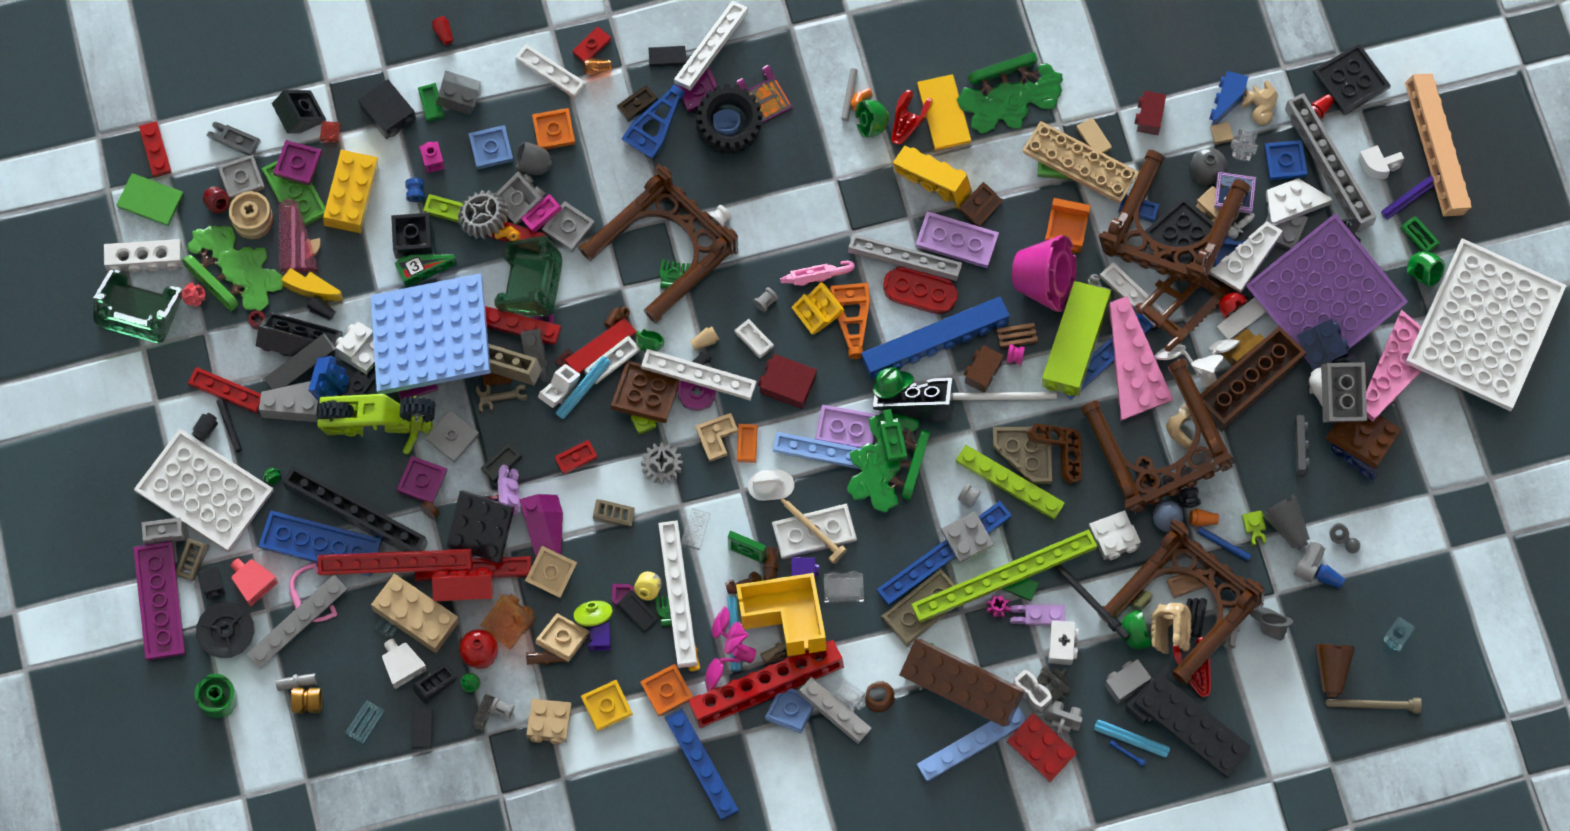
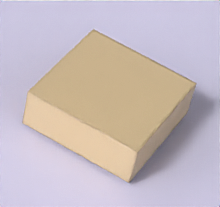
M1229 122L1211 125L1210 130L1215 145L1233 141L1234 138Z

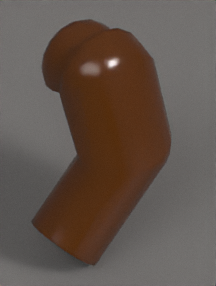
M619 307L613 309L604 325L607 328H611L616 321L626 319L630 315L629 308Z

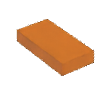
M738 424L737 462L756 463L758 424Z

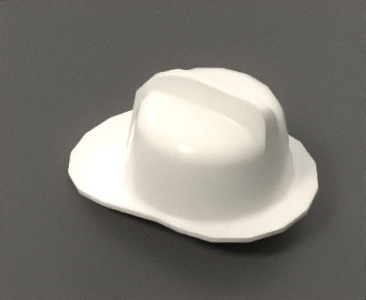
M764 470L755 473L750 478L748 490L753 498L760 501L782 499L788 497L794 490V480L789 473L783 470Z

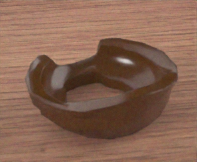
M877 681L867 687L865 704L870 710L884 712L893 705L895 694L890 684L884 681ZM883 688L886 691V698L881 702L874 701L869 697L871 689Z

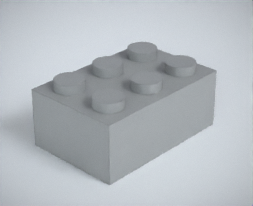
M1365 362L1322 364L1323 423L1367 421Z

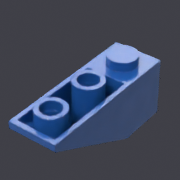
M1227 71L1226 76L1221 77L1219 87L1222 90L1221 93L1216 94L1214 103L1217 104L1216 110L1212 109L1209 120H1213L1212 125L1218 124L1242 101L1249 76Z

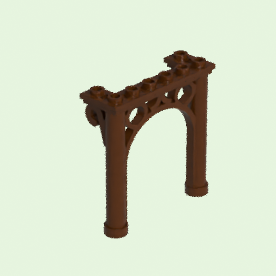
M1148 150L1144 157L1143 166L1118 218H1114L1111 221L1108 232L1103 231V233L1099 234L1102 250L1110 257L1117 256L1127 263L1134 262L1144 269L1151 268L1161 275L1168 274L1178 281H1187L1195 287L1207 288V277L1245 196L1251 190V186L1242 180L1236 179L1233 181L1210 232L1201 241L1184 247H1172L1158 243L1144 232L1139 222L1141 207L1165 159L1161 153L1155 150ZM1134 220L1137 230H1132L1128 232ZM1141 236L1143 239V244L1139 247L1128 244V240L1132 237ZM1148 244L1149 249L1154 252V256L1143 252ZM1188 253L1194 258V261L1187 265L1178 261L1181 255ZM1172 254H1174V263L1163 259L1165 257H1172Z
M660 164L656 166L655 175L645 184V190L589 241L582 243L578 247L581 254L587 260L592 261L627 228L642 218L661 217L679 225L692 242L694 248L693 261L684 274L644 309L646 316L655 324L730 254L736 255L738 253L737 233L733 229H728L725 225L722 227L720 224H715L706 211L702 212L699 209V205L693 199L690 200L685 196L686 193L682 188L676 187L673 184L671 171L667 167L663 168ZM661 201H671L675 206L674 209L671 211L661 210ZM655 202L656 210H646ZM679 206H680L688 215H685V216H684V215H680V214L678 213ZM696 221L703 229L698 230L694 235L695 228L693 224ZM705 235L713 243L709 247H703L698 245V238ZM699 252H701V253H708V254L698 263Z
M1185 358L1169 364L1168 369L1173 375L1193 417L1195 437L1188 452L1172 465L1159 469H1144L1133 465L1122 454L1098 400L1081 407V411L1087 417L1126 499L1124 506L1130 513L1134 512V514L1145 510V506L1152 504V506L1163 501V497L1168 495L1173 497L1180 493V489L1187 487V489L1192 488L1198 484L1197 481L1203 478L1204 480L1211 479L1215 476L1214 473L1220 470L1225 472L1233 467L1232 464H1235L1187 368L1188 363ZM1201 433L1209 449L1198 446ZM1194 452H1206L1208 456L1206 462L1194 465L1191 460ZM1188 461L1190 467L1195 471L1181 477L1182 470L1186 467L1184 463ZM1128 468L1140 473V475L1136 479V484ZM1162 474L1163 477H1171L1174 481L1160 487L1161 478L1158 475ZM1146 475L1156 477L1157 483L1154 487L1147 490L1141 487V481Z
M1173 519L1170 532L1163 538L1160 544L1161 547L1106 606L1102 607L1113 618H1118L1153 580L1163 575H1186L1206 586L1217 603L1218 617L1213 628L1172 671L1173 676L1181 684L1187 685L1197 670L1254 608L1264 605V588L1257 581L1253 582L1250 578L1246 581L1243 577L1236 576L1228 565H1222L1214 554L1203 550L1199 542H1193L1189 539L1188 527L1183 522H1177ZM1181 555H1186L1193 563L1189 567H1180L1177 558ZM1171 558H1173L1174 566L1162 568ZM1197 561L1208 570L1197 569V571H1194L1197 567ZM1215 575L1225 582L1218 586V589H1216L1217 583L1214 581ZM1226 589L1230 590L1236 595V599L1231 602L1221 600L1220 593ZM1223 607L1233 608L1223 619Z

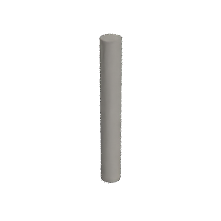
M855 68L850 69L841 117L843 121L849 120L850 102L853 98L858 72Z

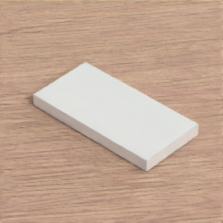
M847 504L803 514L836 546L857 541ZM796 517L772 522L782 560L828 548Z

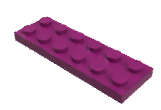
M173 542L133 547L145 659L149 661L186 655Z

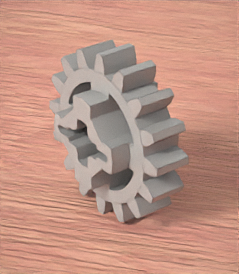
M661 442L660 447L653 444L652 450L647 448L648 454H643L642 458L644 460L641 461V466H643L642 472L647 473L646 478L650 479L652 477L653 483L660 480L661 485H663L664 480L671 483V477L677 479L676 472L681 473L680 467L683 466V461L680 460L682 455L681 453L677 454V448L671 449V444L664 447L663 442ZM661 458H663L664 461L662 469L660 465Z

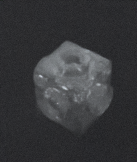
M1239 129L1237 139L1233 138L1230 149L1233 150L1232 157L1239 161H1250L1251 155L1255 156L1258 145L1255 144L1257 134Z

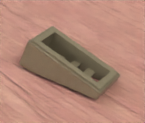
M596 499L593 521L632 527L635 508ZM601 508H604L603 515L600 514ZM609 509H612L611 517L608 516ZM617 510L620 511L619 519L615 518ZM624 511L628 512L627 520H623Z
M188 538L176 569L177 575L194 581L210 545ZM196 546L200 548L199 552L193 550V547ZM190 553L197 555V558L189 557ZM188 560V561L193 562V563H194V566H191V565H188V564H185V563H186V561ZM183 568L192 570L191 574L182 571Z

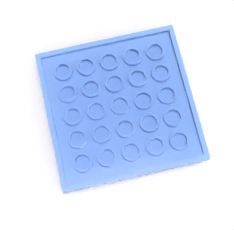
M481 273L371 295L376 387L378 394H388L491 373L484 286Z

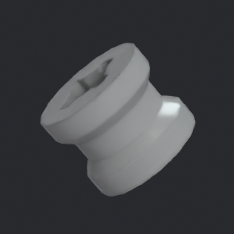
M967 483L962 489L958 500L961 502L965 501L969 507H972L980 496L981 491L978 489L974 490Z

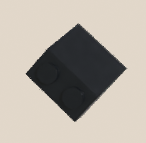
M283 90L271 103L287 134L303 133L326 121L311 90Z

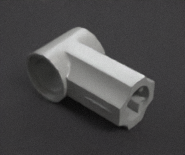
M1310 542L1293 575L1311 583L1326 548L1317 542Z

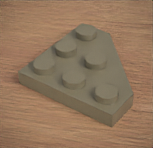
M993 427V448L1032 484H1052L1051 445L1031 442L1027 437V430L1030 427Z

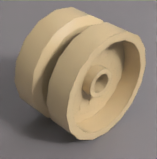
M253 191L243 192L237 195L230 204L229 216L237 234L243 238L258 239L271 230L274 222L273 213L269 202L262 194Z

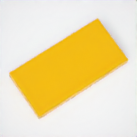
M953 74L917 82L922 105H924L928 98L933 99V105L926 116L934 149L940 150L971 143L964 112L960 109L956 100L959 94Z

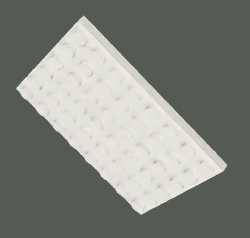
M1462 238L1405 363L1506 410L1512 411L1566 285Z

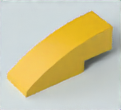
M290 268L281 279L284 287L305 297L312 298L315 295L317 297L320 296L325 301H341L343 299L340 290L311 272L304 277Z

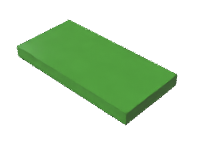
M278 161L261 168L294 231L323 218L325 206L312 182L309 186L274 176L273 172Z

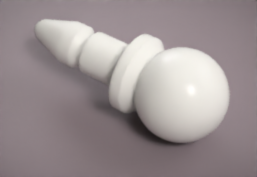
M1252 213L1245 216L1238 224L1234 222L1227 234V238L1237 239L1239 233L1243 232L1241 228L1250 223L1255 214Z

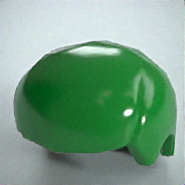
M646 329L639 333V330H637L636 345L642 351L646 352L647 349L657 352L664 346V338L659 333L646 331Z

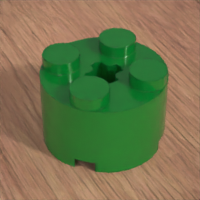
M209 674L201 682L199 681L195 688L196 702L202 712L209 717L222 718L229 716L236 707L238 700L237 692L232 682L224 675Z

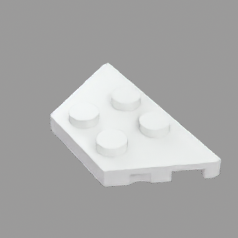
M1299 178L1267 190L1266 201L1268 203V213H1270L1269 223L1276 226L1331 205L1333 199Z

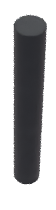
M218 399L216 403L234 451L240 452L242 447L224 399Z

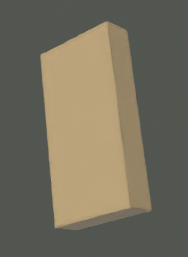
M1093 117L1076 126L1077 131L1088 146L1102 153L1112 149L1111 144Z

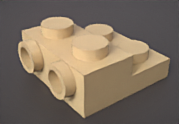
M532 699L527 738L536 743H541L542 740L550 741V743L557 745L562 744V742L567 743L571 702Z

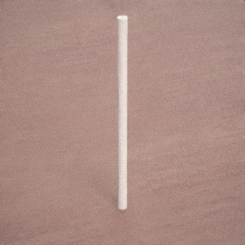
M1057 392L953 393V400H1057Z

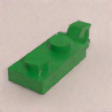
M891 409L883 410L884 421H880V429L888 463L907 460L900 421L893 419Z

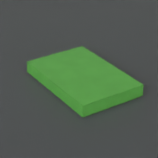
M132 173L116 206L122 210L169 226L184 193Z

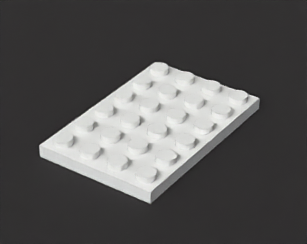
M179 429L134 488V491L173 517L181 518L185 525L229 552L274 492V489Z

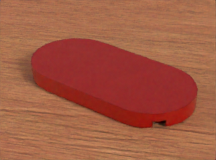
M902 266L889 271L884 278L883 289L885 295L891 301L934 314H944L953 309L957 302V289L947 278Z

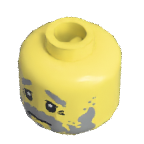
M653 572L641 573L634 585V591L643 600H653L661 590L662 581Z

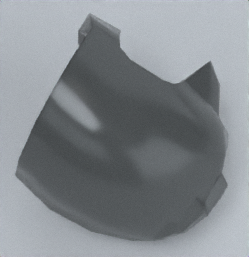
M521 143L517 152V171L523 174L527 173L530 176H536L550 170L553 162L547 150L533 143Z

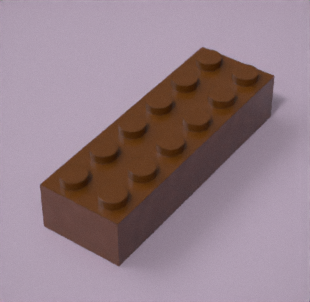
M1280 326L1200 394L1215 426L1221 432L1304 360L1306 351Z
M922 639L914 640L899 676L1003 727L1010 725L1025 692V689Z

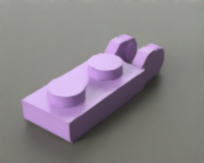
M501 465L498 472L499 502L515 506L513 514L517 515L520 512L517 482L519 477L518 470L511 469L509 472L507 465Z
M1065 605L1010 606V612L1025 613V617L1010 618L1011 624L1051 626L1052 620L1065 621Z

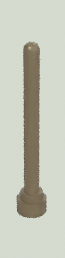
M1412 698V700L1408 701L1327 699L1325 701L1328 707L1408 709L1413 714H1421L1422 707L1421 698Z

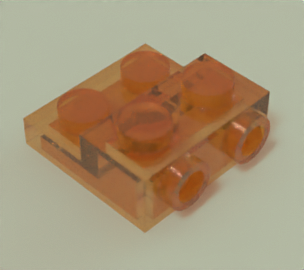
M502 594L480 626L491 633L508 649H512L522 634H526L537 618L533 615L535 613L533 609L519 604L520 599L513 594Z

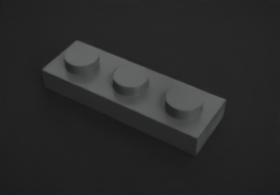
M1297 415L1294 421L1296 476H1304L1306 470H1309V458H1306L1309 441L1305 440V433H1308V422H1305L1304 415Z

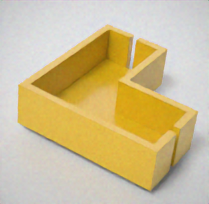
M814 573L736 585L744 630L782 624L787 656L805 654V650H809V653L826 651V637Z

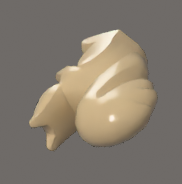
M1266 80L1262 90H1259L1254 85L1253 92L1250 90L1244 91L1242 108L1254 103L1257 107L1252 113V119L1259 125H1267L1273 119L1274 113L1272 110L1276 106L1277 98L1279 97L1278 93Z

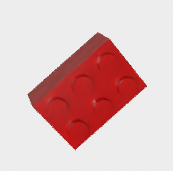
M478 567L476 571L457 570L450 572V570L435 572L432 577L433 601L492 599L494 595V572L489 570V567Z

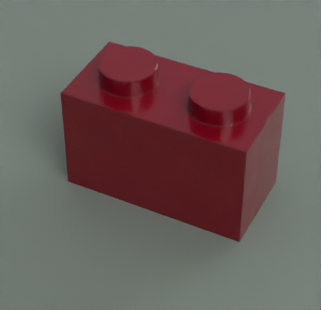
M1144 91L1143 97H1139L1137 108H1141L1140 114L1136 113L1134 124L1138 125L1137 132L1159 136L1166 94Z

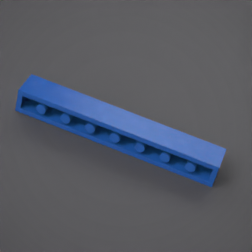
M1001 296L864 351L861 353V361L869 378H876L878 373L884 369L895 367L900 370L903 368V365L908 363L915 364L921 358L926 356L932 357L943 349L949 350L957 343H966L977 335H986L994 328H1003L1009 323L1010 315Z

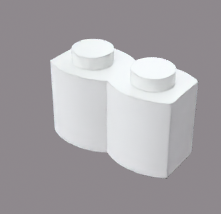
M1024 670L1014 679L1013 684L1025 689L1022 698L1027 699L1029 706L1034 711L1041 713L1051 704L1052 696L1046 687L1038 684L1037 679L1031 672Z

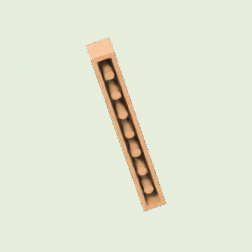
M1433 73L1413 74L1405 82V86L1431 176L1434 178L1433 183L1443 217L1463 216L1472 208L1471 200L1468 197L1466 183L1463 180L1461 166L1456 156V149L1452 142L1451 132L1447 125L1436 81L1434 80Z

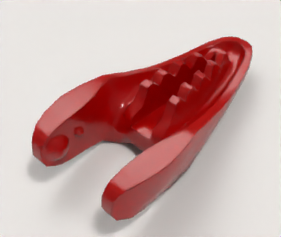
M907 90L900 96L896 106L892 132V142L894 144H902L923 123L933 105V99L928 98L925 101L921 114L918 116L908 111L913 91Z
M1196 637V644H1198L1203 638ZM1173 644L1174 658L1179 665L1182 662L1180 648ZM1210 657L1197 670L1189 682L1201 697L1208 696L1211 691Z

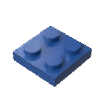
M1302 140L1265 143L1264 149L1269 180L1307 177L1308 173Z

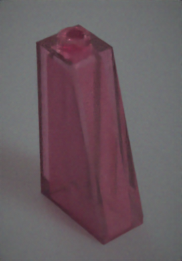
M285 199L283 202H279V269L281 273L287 272L290 268L296 272L319 271L300 205L293 199Z

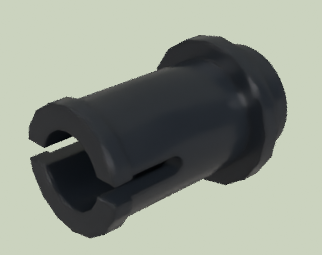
M703 350L699 352V355L692 362L705 365L710 363L712 357L707 351Z

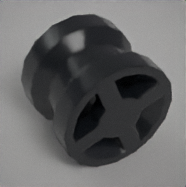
M1197 487L1180 490L1183 508H1193L1201 504V500L1198 498L1199 489Z

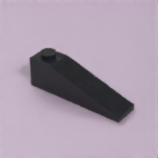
M933 378L927 380L925 384L916 385L914 383L891 398L883 399L874 395L873 409L879 411L891 409V412L894 414L933 422L952 421L953 380L952 378Z

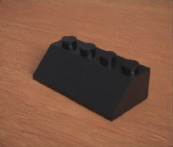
M270 312L258 326L256 347H260L264 351L278 352L282 356L293 357L324 333L335 347V343L339 337H342L343 331ZM335 350L327 356L335 357Z

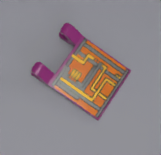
M769 65L764 66L762 70L764 77L767 79L766 81L748 89L743 78L737 80L736 84L740 85V90L743 91L746 88L749 90L748 94L750 96L752 94L756 96V103L759 102L761 105L762 124L793 108Z

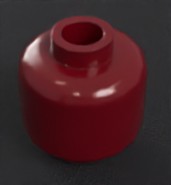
M210 187L203 194V204L213 213H222L230 205L229 195L220 187Z

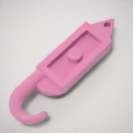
M842 261L840 264L847 266L836 268L833 265L823 264L794 270L780 278L781 283H794V285L804 286L814 281L823 282L832 276L851 272L855 268V264L852 261Z

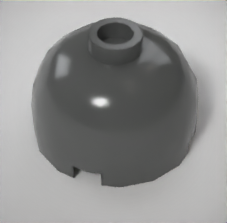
M1214 148L1199 150L1194 154L1190 162L1191 176L1198 184L1204 186L1216 185L1218 172H1227L1225 156Z

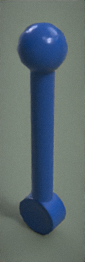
M1110 741V746L1137 761L1140 766L1146 764L1144 759H1139L1119 746L1115 741Z

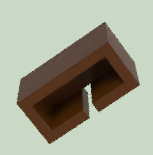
M985 345L982 346L981 350L977 349L972 359L974 360L972 366L968 365L964 372V376H966L965 383L985 393L993 380L992 376H995L1000 368L1004 355Z

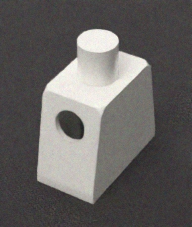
M394 639L384 643L388 652L382 658L394 689L399 688L427 671L424 662L407 643L398 646Z

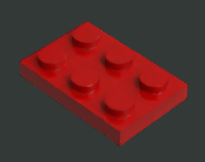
M1034 712L1006 741L1048 782H1051L1077 753Z

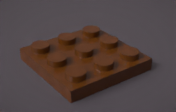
M627 360L611 404V410L667 423L681 380L641 369V363Z
M1379 415L1374 421L1367 417V421L1336 422L1327 435L1326 440L1376 469L1400 434L1402 428Z

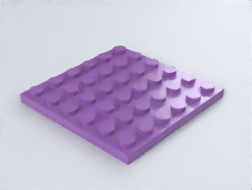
M1336 213L1246 284V287L1276 324L1286 331L1300 346L1301 344L1297 338L1298 334L1332 319L1333 322L1337 321L1340 326L1341 332H1339L1341 340L1345 338L1349 348H1351L1408 303L1406 298Z

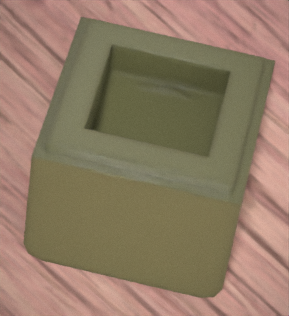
M1143 591L1130 604V607L1134 610L1141 609L1142 611L1151 602L1153 594Z

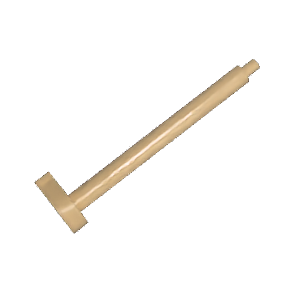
M782 498L781 502L784 504V507L834 552L828 559L833 564H836L846 553L847 549L843 545L838 548L798 509Z

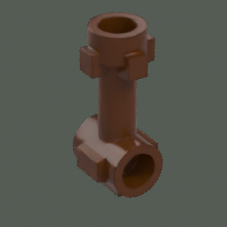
M751 572L748 579L734 582L733 579L728 580L729 582L725 583L728 594H737V584L762 581V577L757 572Z

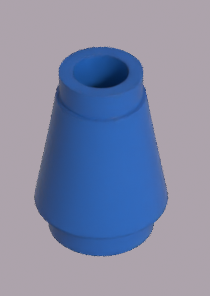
M1321 564L1314 578L1318 579V582L1341 588L1345 581L1344 577L1327 564Z

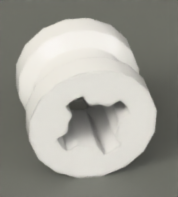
M722 205L716 207V211L709 214L715 224H720L722 227L726 221L732 219L730 212Z

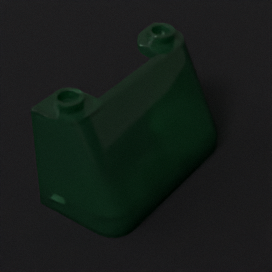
M547 236L506 242L503 256L511 268L506 294L498 293L494 300L496 308L501 312L535 316L552 315L563 260L560 251Z
M110 269L93 297L94 322L105 329L155 343H162L168 335L181 301L182 288L167 286L163 294L129 285V280L125 273Z

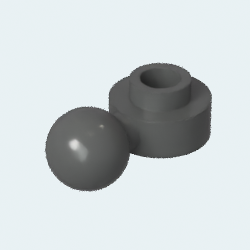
M1337 523L1330 528L1329 535L1334 543H1344L1345 549L1349 553H1357L1360 550L1359 540L1349 538V530L1344 524ZM1337 530L1343 531L1342 534L1339 536L1336 535L1335 532Z

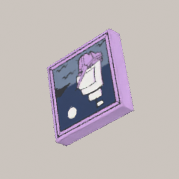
M1218 172L1214 208L1221 209L1233 181L1238 179L1251 186V190L1245 196L1238 212L1251 214L1256 177Z

